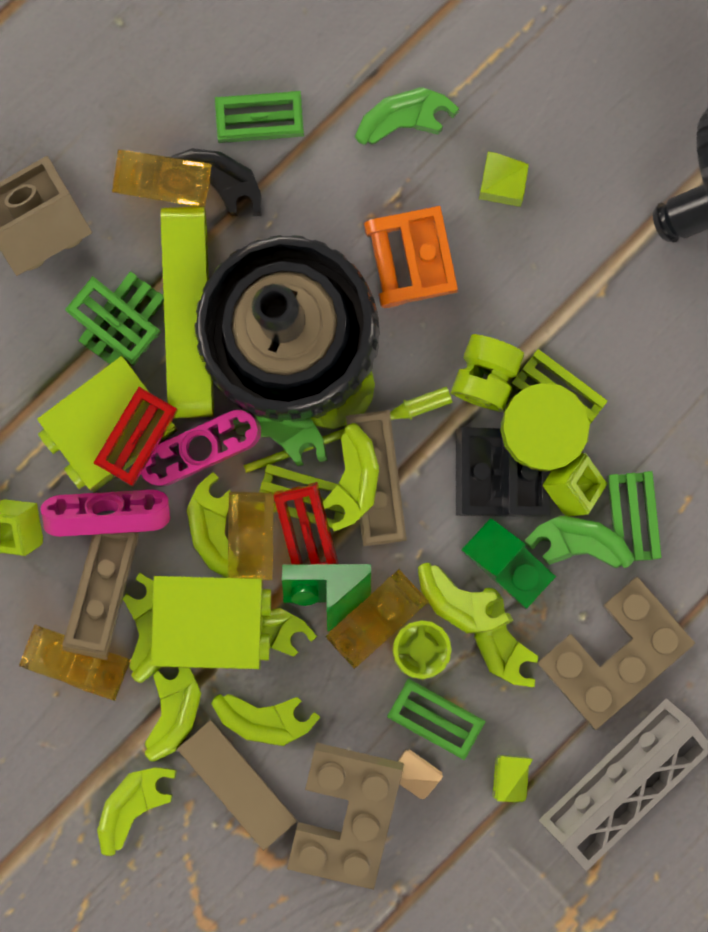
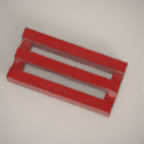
M138 387L93 463L127 484L134 486L178 409ZM143 400L150 403L115 464L108 462L107 460ZM158 409L162 410L164 413L127 473L123 470L124 466Z
M318 482L310 483L304 487H293L287 491H276L273 496L291 564L300 565L303 564L287 505V501L294 500L310 564H339ZM307 496L310 497L326 558L325 562H320L304 497Z

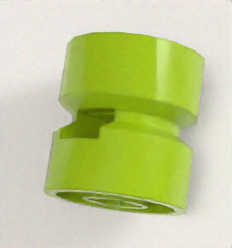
M472 334L463 356L467 367L458 370L451 394L473 405L504 412L512 391L508 380L517 377L524 352L501 340ZM484 373L488 374L487 380L483 379Z
M420 620L409 623L399 631L393 643L392 654L394 662L401 672L411 678L426 679L436 676L445 669L450 661L452 648L450 639L443 628L433 622Z

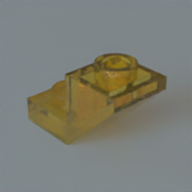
M118 149L112 192L205 207L207 193L210 188L212 164Z
M398 569L325 637L355 669L429 601L403 572Z
M34 624L19 663L20 667L63 681L83 691L113 701L116 700L130 664V659L110 651L107 660L63 651L62 645L65 634Z

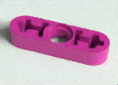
M243 410L230 411L158 444L141 475L152 485L169 486L254 447L261 436V425L258 419L249 412ZM236 419L244 424L249 423L251 429L245 432L246 440L242 442L237 437H231L222 441L228 447L226 451L222 452L221 442L212 430L218 427L219 434L224 435L235 428L233 421ZM197 436L207 437L212 444L210 456L203 461L194 460L189 453V444ZM179 445V454L188 465V468L183 470L182 463L176 462L166 468L167 476L164 478L161 474L152 473L151 467L156 465L155 457L159 455L161 459H171L178 456L173 447Z
M158 490L57 495L48 498L41 505L44 530L53 536L155 531L165 527L171 518L168 497L165 493ZM103 511H116L108 515H96Z

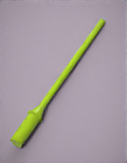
M446 386L408 401L404 399L402 404L390 411L391 420L407 418L412 420V417L453 403ZM341 429L322 436L325 444L341 439L345 431ZM308 447L303 452L312 450L314 447ZM283 450L245 464L244 468L246 473L265 467L267 464H273L290 458V456Z

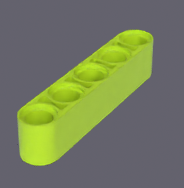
M205 206L161 208L168 404L178 409L173 419L214 417L213 381L205 369L206 363L202 362L197 349L198 340L195 336L194 325L197 322V304L202 297V290L209 280Z

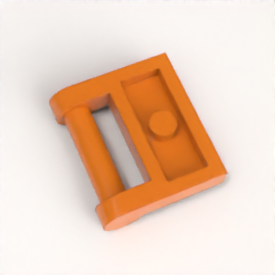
M441 206L375 218L364 222L366 236L371 237L382 289V293L378 294L381 308L395 307L408 302L458 292ZM398 230L401 232L412 285L399 288L388 237V233Z

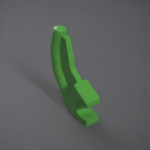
M421 87L384 98L363 116L355 134V139L362 145L367 144V142L375 144L398 128H415L416 130L438 135L442 131L443 125L435 120L434 114L442 110L454 118L458 114L459 108L445 95Z
M255 416L261 425L260 437H269L282 446L297 466L304 465L302 453L308 447L316 448L319 462L328 461L325 441L311 418L297 422L291 420L276 422L268 418ZM238 419L233 421L235 428L232 431H236L239 436H245V432L251 429L249 423H241Z
M568 516L556 517L539 525L524 540L526 545L532 550L541 541L551 543L549 551L542 556L548 565L571 558L574 555L589 554L613 568H619L620 566L627 568L634 561L631 551L621 536L600 522Z

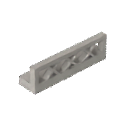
M666 698L543 815L539 822L570 853L579 865L587 871L708 755V740L694 722ZM692 737L696 744L684 756L677 757L679 748ZM661 771L659 780L651 787L645 788L647 779L654 772ZM629 802L627 810L619 818H613L614 811L622 803ZM597 833L595 841L581 853L577 846L590 834Z

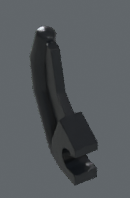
M192 148L170 157V167L173 170L176 169L179 176L210 183L220 195L231 216H237V204L243 199L250 200L253 203V216H261V192L252 170L220 151Z

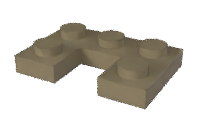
M638 576L602 605L631 640L600 667L572 634L564 638L537 663L594 730L602 726L696 644Z
M316 742L305 790L349 800L341 832L298 822L287 869L374 890L404 763Z

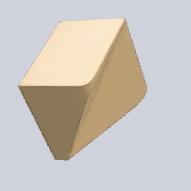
M405 749L397 760L404 763L400 785L420 799H425L443 778L442 772L410 749Z

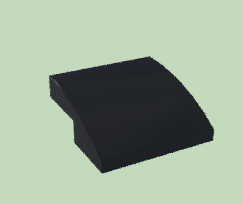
M460 427L456 429V516H550V495L542 486L548 478L550 471L545 472L531 469L515 461L504 446L500 428Z

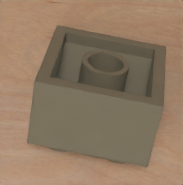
M48 155L0 182V251L16 276L25 271L38 268L46 259L64 249L75 247L83 238L92 234Z

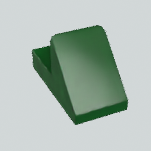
M492 518L461 549L466 556L525 610L556 578L548 568L525 548L526 544Z
M371 564L282 565L283 603H295L301 606L327 603V631H331L371 595Z

